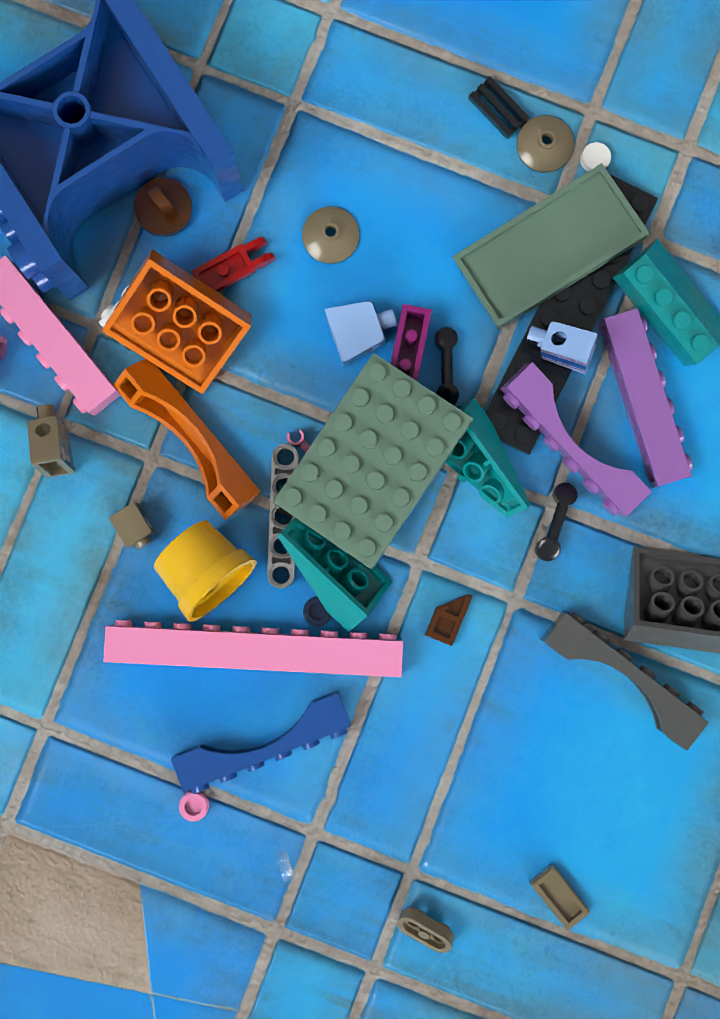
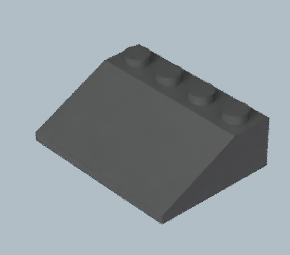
M634 547L632 549L624 614V640L720 654V559Z

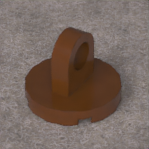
M168 178L153 179L144 184L137 192L134 202L135 215L140 225L150 234L165 237L174 236L183 231L189 224L192 216V200L187 190L177 181Z

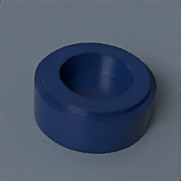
M313 597L305 603L303 615L309 624L321 626L330 620L331 615L326 611L318 597Z

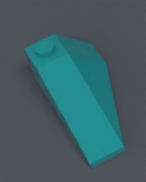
M475 398L458 406V409L471 416L474 420L445 463L459 474L457 478L463 483L467 480L479 490L480 496L506 518L529 508L530 502L490 418Z
M295 517L278 535L279 540L326 611L348 632L368 617L392 584V581L376 565L373 570Z

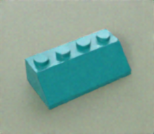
M655 239L612 277L684 366L698 364L720 345V316L658 239Z

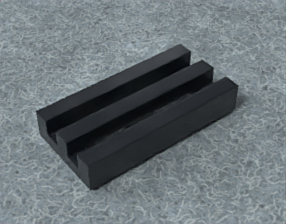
M491 76L483 84L481 83L475 92L473 91L469 94L468 99L506 139H509L529 119V116ZM488 88H489V89L496 95V97L516 116V118H517L519 121H517V120L507 111V109L487 90ZM481 94L512 126L510 129L479 98Z

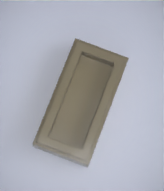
M552 863L529 881L567 931L590 913V910Z

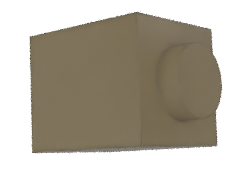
M136 502L108 517L127 548L136 547L139 550L153 541L151 536L157 533L139 503Z

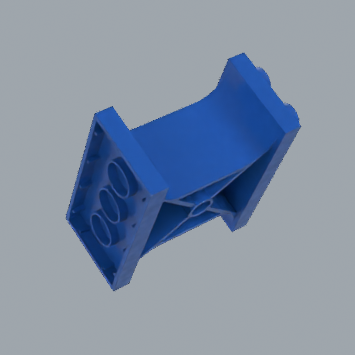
M95 0L94 14L83 31L0 82V229L12 244L7 247V250L18 268L28 280L32 278L43 293L56 287L71 300L89 289L79 273L73 257V242L79 227L87 219L163 171L175 167H186L196 170L210 179L225 202L244 190L233 150L135 0Z

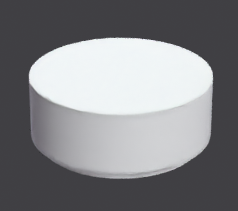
M599 142L591 143L585 147L581 154V165L587 172L601 163L606 168L610 163L611 153L604 144Z

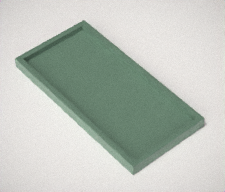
M601 163L452 257L497 329L500 330L647 239L650 233Z

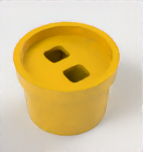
M204 520L194 524L178 535L160 553L153 567L179 601L178 608L189 622H193L207 615L228 599L250 576L257 562L245 550H238L209 521Z

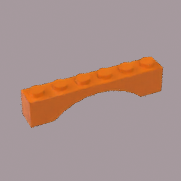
M143 359L124 369L113 384L114 388L131 408L158 420L185 444L201 471L205 484L206 498L223 519L227 520L246 507L261 491L159 368L147 359Z

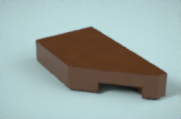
M467 594L436 607L424 635L452 646L472 596Z

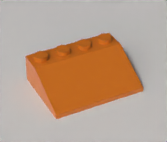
M152 249L101 331L203 394L250 329L252 315Z

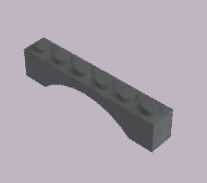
M561 612L540 640L563 658L601 662L624 674L636 685L646 699L653 714L656 729L678 746L688 751L709 723L701 717L704 711L690 701L687 705L678 699L680 695L678 691L666 683L662 687L654 681L656 675L643 665L640 669L631 663L633 659L631 655L619 647L615 651L607 645L609 639L596 629L593 633L584 627L586 621L576 613L571 612L568 615Z

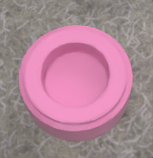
M190 790L181 798L179 811L186 820H201L209 810V799L202 791L193 794L192 790Z

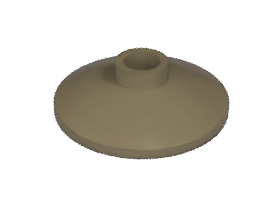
M543 115L534 117L523 125L517 137L516 147L521 161L528 168L537 172L548 173L562 168L569 161L573 153L574 139L571 130L562 120L553 116ZM547 136L552 140V143L544 144L542 138Z
M333 206L323 207L314 211L305 221L302 230V240L306 251L315 260L326 264H336L348 259L356 250L359 243V228L354 217L346 210ZM328 228H333L336 234L329 237L325 234V231Z

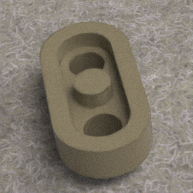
M415 907L405 908L400 913L397 926L403 933L433 951L446 953L451 950L455 936L446 924L435 921L425 915L422 910Z

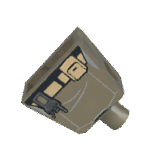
M45 404L36 408L38 419L30 420L27 423L31 465L46 478L75 473L67 426L58 416H55L54 405Z

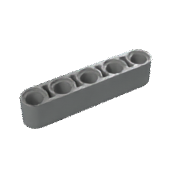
M286 443L280 444L274 449L271 465L267 576L270 584L280 589L290 586L294 582L296 574V564L289 553L279 554L275 550V542L279 539L278 535L289 524L281 525L276 520V513L282 509L273 502L279 494L277 485L281 480H288L300 462L299 454L295 447ZM291 451L294 454V460L290 465L284 466L278 462V456L281 452ZM278 567H285L289 571L290 577L284 584L278 583L274 579V571Z

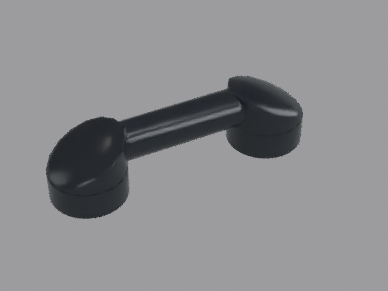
M443 327L436 332L434 337L435 346L441 350L442 385L439 386L436 394L452 405H455L459 398V391L453 385V348L458 342V335L454 329Z
M570 483L558 484L553 490L552 496L557 506L547 537L539 540L535 546V554L542 561H552L560 554L561 547L558 538L569 505L573 504L578 498L576 488Z

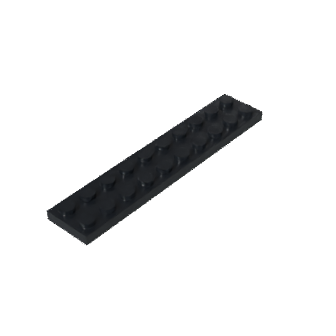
M611 175L645 225L658 198ZM634 247L539 305L485 412L492 421L502 443L526 455H530L541 432L538 429L536 431L532 430L523 420L525 415L518 408L513 409L507 404L503 398L505 394L500 388L525 364L533 362L553 384L554 401L556 403L572 369L541 358V347L526 343L531 326L548 330L550 322L554 321L591 332L616 284L612 277L625 266ZM556 342V343H554V345H562V344H563V343H561V342Z

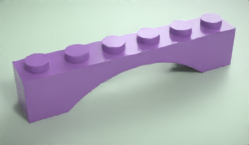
M533 362L525 364L500 388L505 394L503 398L507 404L513 409L518 408L525 415L523 420L532 430L536 431L538 429L545 437L543 442L553 452L558 451L565 458L562 461L563 464L571 472L579 473L584 479L582 482L584 487L594 495L597 493L604 500L602 506L611 515L628 516L652 492L632 470L618 469L603 464L589 456L575 444L558 416L554 401L553 384Z

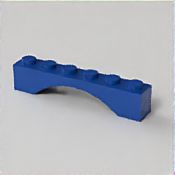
M337 690L312 700L304 714L293 727L280 737L264 745L250 749L228 750L200 744L175 754L171 758V762L183 793L192 790L193 794L209 788V782L219 779L223 783L237 777L236 772L247 768L248 772L257 770L265 766L264 761L275 757L276 761L292 755L291 750L300 746L303 747V750H307L319 745V739L330 735L331 739L348 733L346 728L351 727V721Z

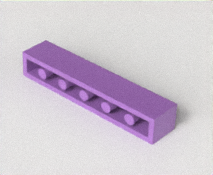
M638 308L604 318L598 325L651 488L691 477L692 461L690 456L684 453L681 444L684 441L681 428L675 425L672 416L675 413L672 400L666 397L663 388L666 386L665 377L662 371L657 369L655 363L657 354L653 343H649L646 335L648 326L645 317L640 315Z

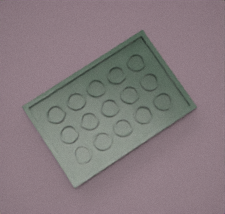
M373 353L273 502L373 570L474 419Z

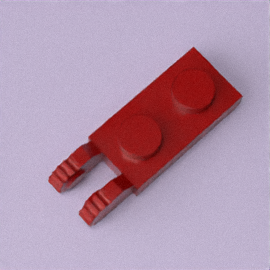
M258 237L245 245L240 244L198 266L191 273L195 278L219 292L255 273L257 269L270 264L275 260L272 252H269L253 261L250 260L248 254L263 248L267 244L264 237Z

